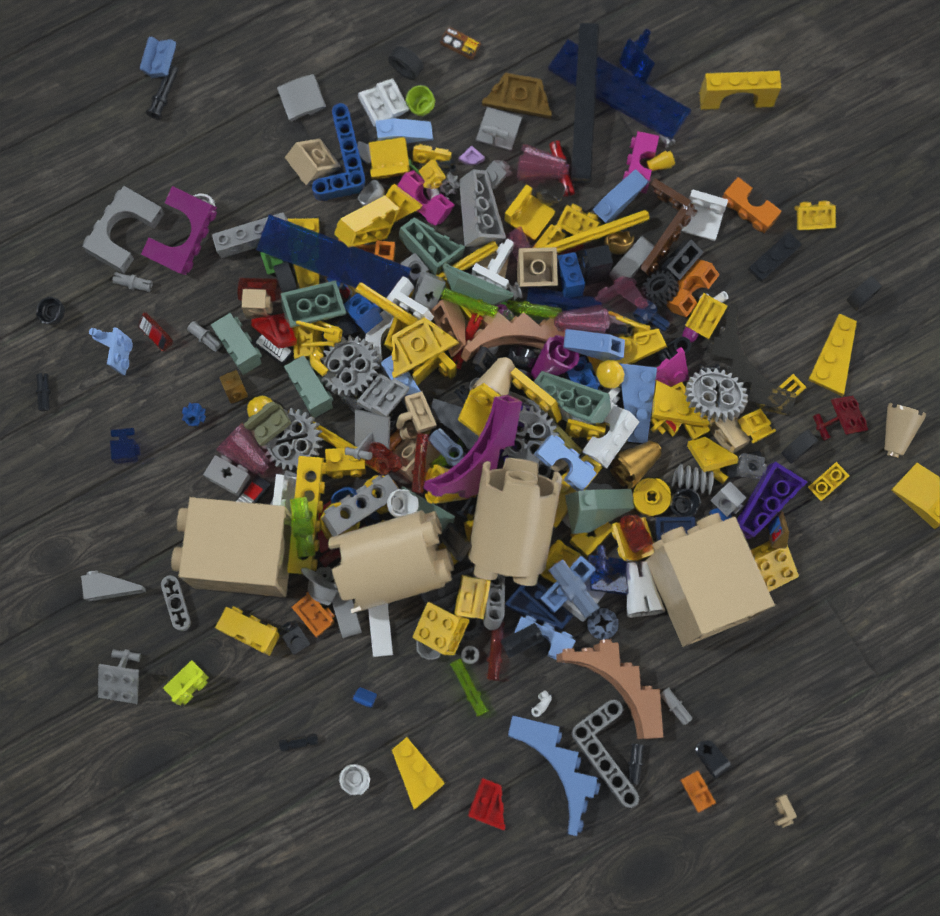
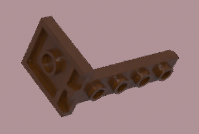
M656 178L651 183L654 189L653 192L663 203H671L678 213L641 265V269L648 276L656 272L661 259L668 255L672 243L679 239L683 227H686L691 221V216L695 217L698 212L694 209L695 206L691 203L690 199Z

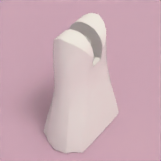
M646 561L639 562V573L636 562L627 563V617L650 616L665 612L648 563Z

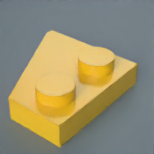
M395 184L391 186L385 195L400 208L394 222L423 206Z
M707 437L688 441L687 447L703 472L738 462V457Z

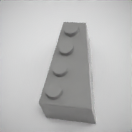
M473 169L459 179L464 244L469 247H483L491 241L499 244L506 239L488 173L484 170Z

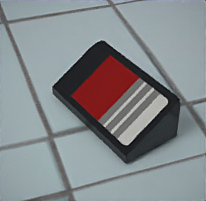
M256 475L235 502L258 504L272 486L266 480Z

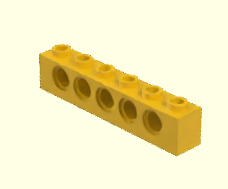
M299 456L287 573L303 574L301 572L302 568L313 571L317 570V559L314 558L315 551L318 552L319 540H316L317 532L321 530L318 517L319 513H322L323 501H320V496L325 490V482H322V476L326 474L327 463L324 462L323 458ZM311 471L316 473V480L314 482L307 480V474ZM307 491H313L315 495L314 499L310 502L305 499ZM306 510H310L313 514L310 521H306L303 518V513ZM305 529L311 533V537L307 541L301 537V533ZM302 549H306L309 552L306 560L301 559L299 556V552Z

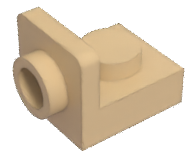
M786 795L777 797L776 808L780 815L783 814L784 817L774 821L777 826L782 825V827H786L794 823L792 819L797 816Z

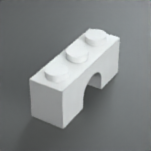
M617 406L613 407L604 420L610 427L609 432L602 438L592 437L582 451L584 455H588L605 468L609 466L639 423L630 411Z

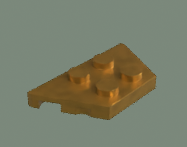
M505 73L501 77L500 82L491 89V93L482 100V106L549 119H551L552 114L548 106L546 93H544L542 80Z

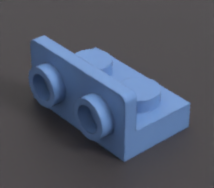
M149 37L140 70L152 78L167 76L176 42L172 39L158 41L153 37Z

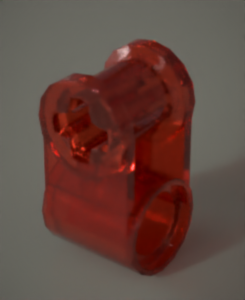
M370 443L368 452H372L371 460L365 459L368 465L372 466L382 475L388 474L390 471L397 472L401 469L402 461L398 455L382 443Z
M626 515L621 518L620 528L627 539L630 549L634 553L653 544L652 538L639 516Z

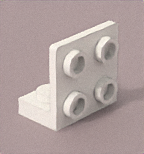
M692 189L689 199L695 206L694 209L698 212L695 217L691 216L690 223L686 227L684 226L681 232L715 241L728 200Z
M276 474L273 505L285 506L293 516L297 477ZM307 478V480H308L309 482H314V481H315V479H308V478ZM307 491L305 494V499L308 502L312 501L315 497L313 491ZM306 510L303 513V517L311 518L313 516L310 510Z

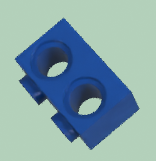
M576 253L557 255V276L564 298L582 296L585 282Z
M359 293L343 304L348 315L365 333L369 332L383 320L379 314L381 309L378 305Z
M585 356L579 358L578 364L573 369L564 373L567 380L596 390L600 387L597 376H593L591 362L587 363Z

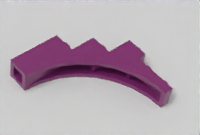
M510 395L494 397L487 423L471 450L449 471L436 478L426 480L424 482V489L437 497L448 493H458L462 498L478 495L483 464L488 461L490 462V470L497 469L500 449L514 446L522 401Z

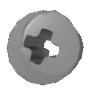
M679 464L674 472L672 487L678 482L680 489L683 484H686L688 489L693 486L694 491H697L700 487L701 494L708 489L710 495L714 482L713 471L706 475V472H703V470L699 473L698 468L695 467L691 472V466L688 465L684 470L683 464Z

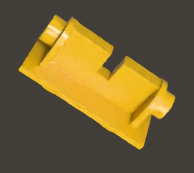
M415 145L413 162L426 164L431 159L447 161L451 159L452 152H449L448 149L440 148L432 151L430 146Z
M551 224L533 248H544L545 245L564 239L566 234L561 231L562 227L556 224L554 226Z

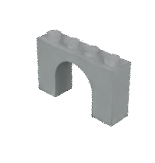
M123 186L115 194L112 204L106 207L101 220L95 223L93 232L84 239L83 248L86 253L124 274L134 258L130 252L111 241L110 233L112 227L121 219L135 218L155 229L164 216V212L160 206Z

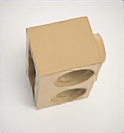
M243 289L242 309L246 319L269 316V313L273 312V303L266 290Z

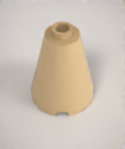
M506 357L497 359L472 386L470 391L485 383L500 396L508 395L512 381L510 372L515 368L512 360Z
M892 403L888 404L884 448L885 451H888L887 455L898 458L899 455H904L923 423L926 413L923 412L922 415H918L919 410L898 404L896 408H893Z

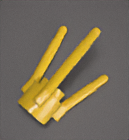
M608 311V314L615 316L617 320L634 326L632 335L650 331L649 325L635 322L626 317L623 318L624 316Z
M296 321L298 325L324 332V339H327L324 342L302 343V347H334L335 343L339 344L341 341L342 329L323 321L315 323L324 327Z

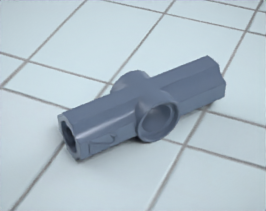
M441 428L434 431L428 438V441L445 458L447 464L453 467L466 455L459 444H455ZM451 452H457L459 456L453 458L449 454Z
M564 560L559 561L549 569L561 586L563 594L570 602L574 603L584 618H587L599 609L597 603L587 592V587L583 581L574 575Z

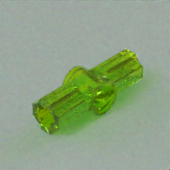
M307 497L290 499L293 518L291 526L293 536L296 538L298 558L316 555L313 540L314 525L309 513Z

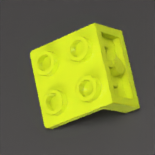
M191 660L163 689L172 697L171 700L178 705L183 703L185 705L193 698L192 694L197 689L200 691L207 684L206 680L209 677Z

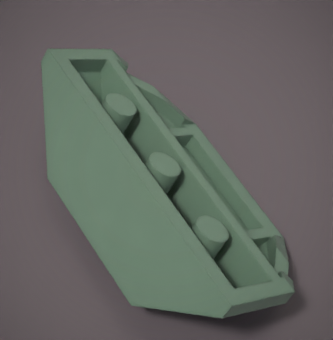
M446 263L443 265V272L455 298L462 302L468 300L473 303L472 306L482 310L483 307L487 309L512 299L514 295L513 292Z

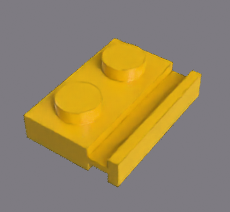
M703 293L685 326L709 339L725 312L727 305Z
M761 408L737 420L742 431L747 436L752 437V443L776 432L775 429L772 430L770 427L771 422Z
M462 575L454 614L484 619L491 580Z

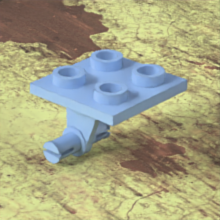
M91 328L89 334L92 335L93 339L110 347L107 365L119 374L126 375V370L129 368L128 358L129 352L132 350V339L118 328H113V333Z

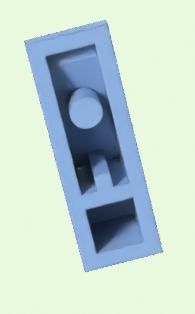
M405 119L376 121L378 141L402 137L406 139V143L433 140L431 122Z

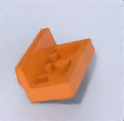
M307 592V595L293 605L292 609L317 638L335 623L332 619L334 614L328 607L324 609L320 602L314 600L309 592Z

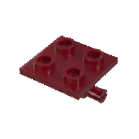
M854 396L832 399L831 403L837 417L826 423L823 422L820 413L812 416L817 425L816 430L820 432L823 441L831 438L826 428L839 421L846 435L868 430L866 419L862 416L859 404Z

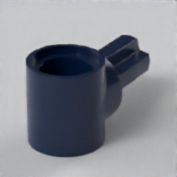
M644 299L633 313L634 318L640 323L648 324L650 322L662 331H665L670 325L666 319L657 314V307L647 299Z

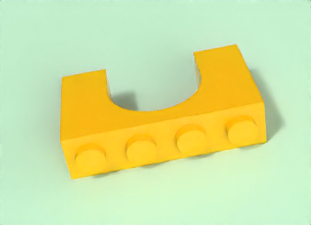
M780 71L706 73L699 92L701 109H719L721 101L735 93L754 94L755 108L773 107L781 90Z

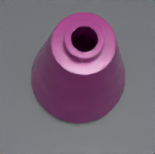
M555 335L548 338L531 371L534 380L541 371L559 376L573 369L578 364L579 353L563 348V336Z

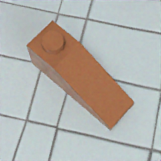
M441 300L430 312L434 316L433 319L436 325L459 342V344L448 349L450 355L454 357L466 345L465 318L458 303Z

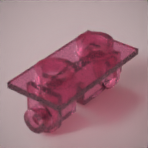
M521 226L505 235L507 239L514 242L512 251L517 262L519 248H531Z

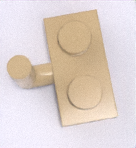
M423 392L405 396L404 403L408 412L399 415L396 428L402 429L405 421L412 419L417 433L436 428L437 424Z

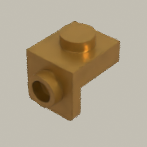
M237 370L219 377L231 404L248 397Z

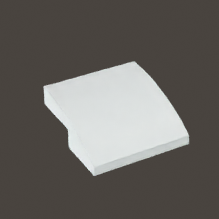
M393 79L377 83L376 88L360 92L358 95L373 126H376L377 120L394 119L409 110Z

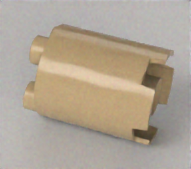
M506 458L503 469L490 470V462L486 461L483 464L470 540L472 546L468 552L469 559L475 564V576L485 580H493L497 578L498 574L514 576L513 580L520 585H536L538 574L545 570L562 483V476L558 472H554L553 479L550 480L538 475L539 463L517 458Z
M422 510L329 539L328 546L330 549L340 547L341 565L332 569L342 600L355 599L354 608L351 609V613H357L445 586V582L451 581L450 571L454 570V564L450 551L447 548L441 550L438 548V535L442 534V528L436 511L426 514Z

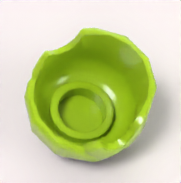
M418 85L407 93L406 103L415 115L423 116L432 111L435 105V98L428 87Z

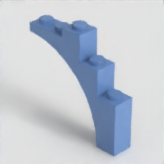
M512 716L508 737L522 741L536 749L556 770L565 788L568 800L569 825L567 834L577 836V832L581 833L583 821L580 820L581 814L586 812L588 804L585 797L593 798L594 794L598 795L600 783L597 782L596 777L574 772L575 769H579L581 758L578 757V752L555 747L556 743L560 744L562 732H558V726Z

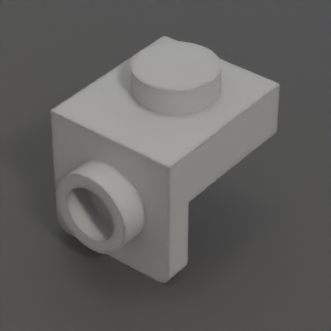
M494 160L485 170L488 173L492 190L496 189L506 176H511L512 174L509 169L510 166L503 160Z

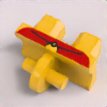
M658 418L650 419V422L654 425L650 429L653 433L658 430L661 434H664L667 430L672 437L682 425L681 422Z

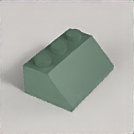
M336 280L281 293V306L290 328L301 326L296 324V321L313 323L346 315Z

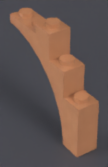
M494 309L490 314L488 312L484 314L472 341L468 340L462 348L461 358L467 362L475 356L480 346L492 348L500 345L520 344L542 349L548 338L555 335L564 337L565 330L568 328L553 316L547 321L544 319L538 325L524 312L519 317L515 316L509 321Z
M611 639L600 640L599 644L593 645L594 651L593 648L581 649L582 652H575L574 648L562 649L563 652L556 654L558 663H572L586 667L600 674L617 689L631 711L638 739L663 738L660 689H653V686H640L639 666H632V663H620L619 643H612Z

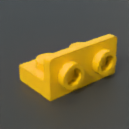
M819 201L818 205H811V202H801L800 206H795L797 211V230L836 228V205L830 204V201Z
M572 204L571 206L566 205L557 224L562 229L576 235L598 227L601 221L598 220L599 216L591 212L586 214L581 211L582 208L580 206Z
M315 322L309 323V324H313V325L322 327V325H319V324H317V323H315ZM302 325L292 327L297 339V345L293 346L294 359H298L303 355L306 359L310 358V354L314 353L316 349L323 353L324 346H301L302 343L322 342V331Z

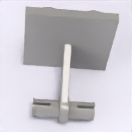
M487 107L476 141L511 151L522 117Z
M355 410V446L357 448L346 447L345 455L354 456L358 460L361 458L371 460L372 452L370 451L388 454L390 449V416L382 417L372 412Z
M113 649L112 658H120L121 661L118 667L99 664L98 698L137 704L139 670L125 667L128 660L139 662L141 653H133L127 649L124 651Z

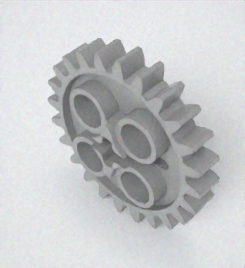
M349 336L347 341L342 337L339 344L335 343L334 347L329 346L330 351H323L326 357H322L321 360L329 371L323 376L322 382L327 383L326 387L331 389L334 394L338 392V395L341 397L344 393L347 397H350L351 392L354 396H357L358 391L364 393V387L368 388L370 386L369 382L375 381L373 376L379 375L375 369L380 368L376 363L380 359L375 356L377 351L365 339L361 341L357 336L354 340L352 336ZM353 350V354L347 357L348 353ZM340 363L339 368L334 370V366ZM365 363V367L359 370L360 365ZM352 376L351 380L346 383L347 377Z
M707 368L705 373L701 369L699 374L695 372L693 377H690L685 388L686 402H690V408L695 407L694 413L701 412V418L705 415L708 416V421L711 418H714L716 422H718L719 418L723 422H726L727 418L732 421L734 416L738 418L740 413H743L748 402V395L745 394L747 389L742 388L744 383H737L738 377L731 378L732 373L726 375L725 370L719 373L717 368H715L714 372Z
M525 405L523 406L522 411H520L519 421L525 425V428L521 431L517 430V435L525 436L526 433H530V437H541L546 440L551 435L554 437L555 435L558 436L559 432H553L557 425L550 424L553 418H546L548 412L542 415L540 414L541 408L535 412L534 406H531L530 410H527ZM537 424L542 425L544 431L538 434L534 432L533 427ZM516 436L515 440L519 441L522 447L514 449L512 446H508L504 449L505 451L502 453V456L508 455V458L537 462L539 467L540 460L534 455L535 452L531 450L530 446L535 443L541 446L544 441L534 438L525 441V437Z
M290 408L289 413L286 409L284 411L292 424L284 429V435L281 438L278 435L275 436L262 448L268 449L265 456H272L269 461H276V467L282 465V469L287 470L289 467L291 471H294L295 466L298 468L299 456L313 457V455H320L316 449L322 448L318 442L322 441L323 438L318 437L322 430L316 429L320 424L313 423L315 417L311 416L308 418V412L302 414V410L298 409L295 413V409ZM298 423H301L302 429L300 432L296 431V425ZM305 434H308V436L305 438L292 440V443L284 442L280 445H277V442L292 439V436L300 437ZM303 441H305L307 444V447L304 451H302L300 448V445ZM287 446L289 453L287 456H284L283 448Z

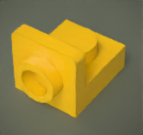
M432 159L419 170L425 181L423 184L424 188L436 189L441 186L442 181L446 178L437 162Z

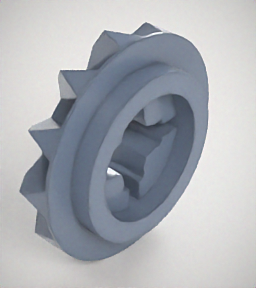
M599 608L588 617V630L595 638H611L617 632L618 618L611 610ZM600 616H602L604 621H611L606 625V632L602 626H595L600 622Z

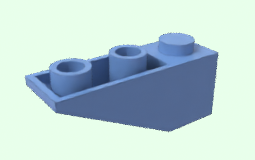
M565 330L563 347L565 349L602 361L624 358V339L609 334Z

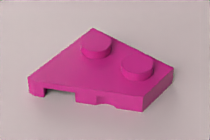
M682 347L676 350L678 353L670 360L668 358L665 359L659 367H656V380L670 387L689 380L685 352Z

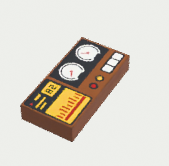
M448 27L440 44L472 60L481 42Z

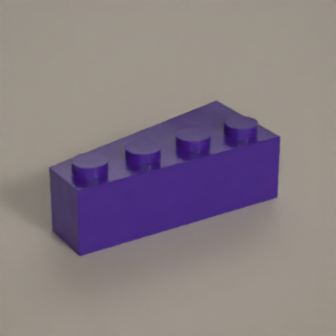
M777 462L769 464L737 519L744 538L748 540L755 537L783 506L806 485L807 481Z

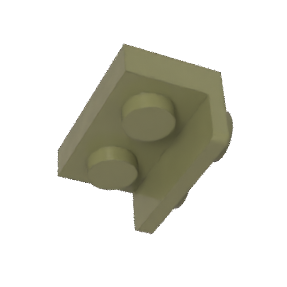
M270 402L264 405L257 414L249 417L244 426L252 432L258 444L264 446L292 424L281 405Z

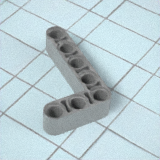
M610 700L578 723L572 729V737L623 807L632 808L638 804V793L594 735L622 713L621 703L617 700ZM610 704L617 706V714L612 715L608 712ZM593 716H599L602 719L601 726L596 727L592 724ZM577 728L585 729V738L581 739L577 737ZM590 744H595L598 747L596 755L588 752ZM602 760L610 763L608 771L601 770L600 762ZM615 776L620 777L622 780V785L619 788L612 785V779ZM626 793H631L634 796V802L630 805L624 801Z

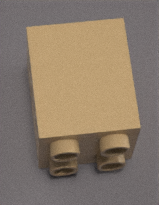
M190 497L188 508H180L178 513L177 530L178 532H185L183 548L175 547L173 550L172 570L179 571V577L194 589L286 597L293 517L285 506Z
M715 513L697 521V526L687 530L688 535H686L683 527H679L663 534L661 540L652 544L655 552L646 562L682 647L749 621L775 606L736 517L722 521L719 513Z

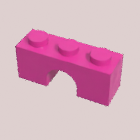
M637 131L636 138L632 137L630 148L633 149V153L628 155L626 165L630 167L629 171H625L623 180L637 169L650 181L652 169L642 167L639 161L654 158L659 139L658 135ZM649 183L642 189V193H647Z
M414 170L405 173L397 186L423 205L416 212L426 217L430 224L436 226L443 223L455 205L442 194L432 197L429 201L423 193L424 179Z

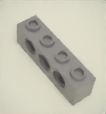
M284 212L212 234L216 252L221 258L293 237Z
M389 474L385 477H382V475L372 480L373 484L368 488L366 485L356 490L357 495L352 498L348 495L340 501L341 505L336 508L333 505L324 511L325 515L321 519L333 537L340 535L387 504L390 493L398 489ZM372 490L378 491L380 498L373 497ZM357 500L364 503V509L357 507ZM340 511H346L348 519L342 518Z

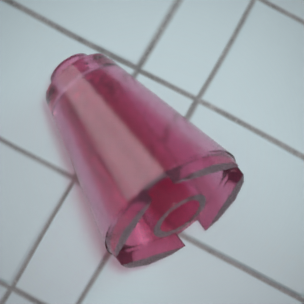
M523 144L521 151H524V155L519 156L518 181L563 179L565 175H568L570 165L567 164V160L529 144Z
M594 305L559 312L554 319V325L558 331L565 333L566 329L605 334V330L609 329L610 320L608 310L604 309L603 305Z
M241 423L216 449L220 454L243 466L255 475L258 473L262 475L270 467L267 465L269 462L268 458L249 429L245 428L244 423Z

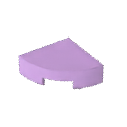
M470 146L459 157V161L466 165H477L485 160V157L473 146Z

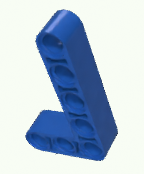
M338 103L333 107L332 115L346 173L319 178L313 182V195L319 201L360 193L366 186L349 110L342 103ZM339 113H344V114H345V115L342 116V117L337 116V114H339ZM344 129L349 130L348 133H341ZM347 146L353 147L351 150H345ZM350 163L357 164L355 167L349 166ZM354 180H361L359 184L353 183ZM336 184H343L341 188L335 187ZM318 188H325L323 192H317Z

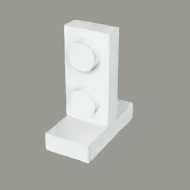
M507 239L504 244H500L496 252L498 255L496 259L492 258L487 267L488 269L475 263L472 268V275L507 290L509 280L498 274L513 250L514 242Z
M403 276L386 299L406 312L410 310L413 312V316L419 320L425 317L431 321L434 316L429 309L408 297L415 287L409 279ZM385 311L387 315L391 316L392 318L394 317L393 315Z

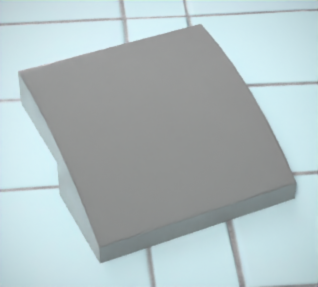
M313 74L295 79L278 87L290 121H294L307 113L312 115L326 108L315 75Z
M380 373L357 400V404L374 414L387 417L410 388L395 378L391 380Z

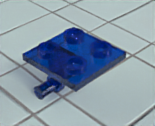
M645 29L635 42L628 39L619 59L622 66L643 86L647 83L655 65L643 52L650 40L651 31L649 29Z
M598 546V556L588 555V562L595 568L594 573L589 577L590 591L628 595L626 561L620 558L607 557L605 546Z

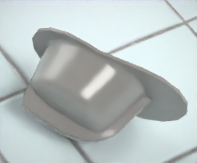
M302 568L301 572L309 579L308 592L310 596L320 603L330 605L337 592H339L337 585L313 570Z

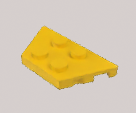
M425 317L392 335L393 378L396 379L459 344V342Z

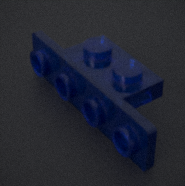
M529 287L526 305L545 308L551 311H563L574 315L581 314L600 317L603 299L583 295L566 298L563 292Z

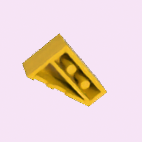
M383 196L341 218L337 223L334 234L348 247L387 239L400 208L389 198Z
M234 606L232 609L226 607L215 628L270 656L281 636L277 632L278 629L270 624L265 626L259 623L261 620L252 615L249 617L243 615V611Z

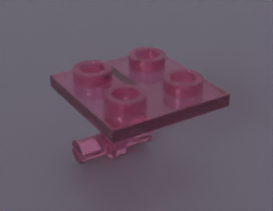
M619 277L614 281L613 286L601 289L598 292L599 295L595 297L596 301L607 303L620 294L640 309L648 306L647 300L642 297L635 286L637 282L629 277Z

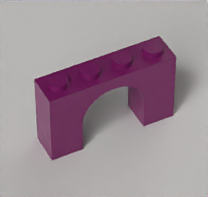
M172 186L165 204L187 215L191 223V234L184 244L177 247H170L155 239L148 238L141 255L180 274L186 275L193 267L192 261L201 249L200 243L202 239L208 234L210 221H213L216 217L217 207Z

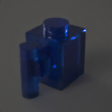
M135 428L111 430V437H119V440L110 441L111 460L115 464L138 461V455L141 453L140 445L133 438L128 439V436L135 435Z

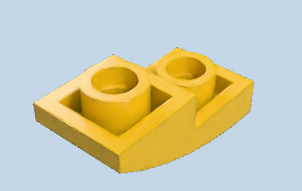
M836 462L808 488L822 501L845 481L849 474Z

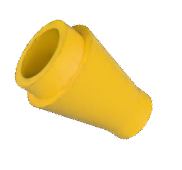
M665 150L647 161V165L652 171L668 169L675 165V160L672 152H666Z

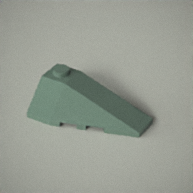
M541 371L534 381L535 384L557 401L558 406L580 420L589 423H602L611 411L610 394L544 371Z
M632 489L584 490L565 495L572 534L591 532L635 508Z

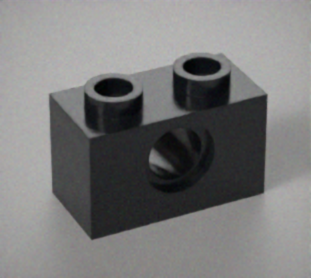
M691 239L683 240L660 266V269L670 272L675 280H680L704 252Z

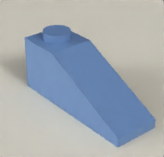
M635 169L595 206L593 211L605 223L614 221L649 181Z
M582 556L570 567L574 575L578 576L583 583L595 571V568ZM558 582L541 597V600L554 612L568 600Z

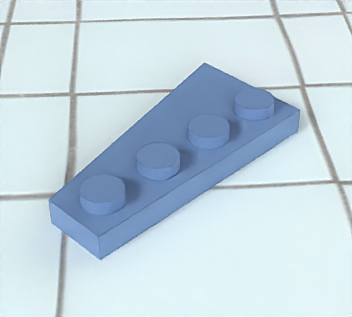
M619 363L625 373L624 380L621 383L624 409L630 411L639 421L627 441L645 443L648 441L657 368Z

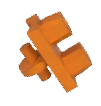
M699 771L680 780L698 813L716 803Z

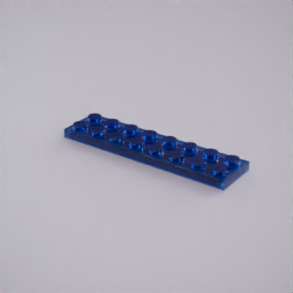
M567 39L548 66L549 71L575 86L578 44ZM598 56L596 98L672 141L690 115L691 109Z
M270 214L256 249L355 288L359 283H363L385 298L389 296L403 276L408 279L411 271L409 267L354 246L348 247L341 241Z

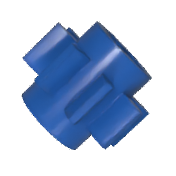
M189 403L188 408L184 407L182 410V421H185L188 426L198 427L200 422L205 421L206 416L204 413L206 409H203L199 403Z

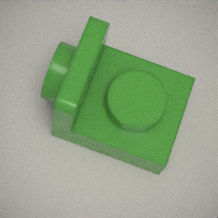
M273 244L262 247L263 250L260 251L267 274L275 272L273 266L283 263L278 246L274 247Z

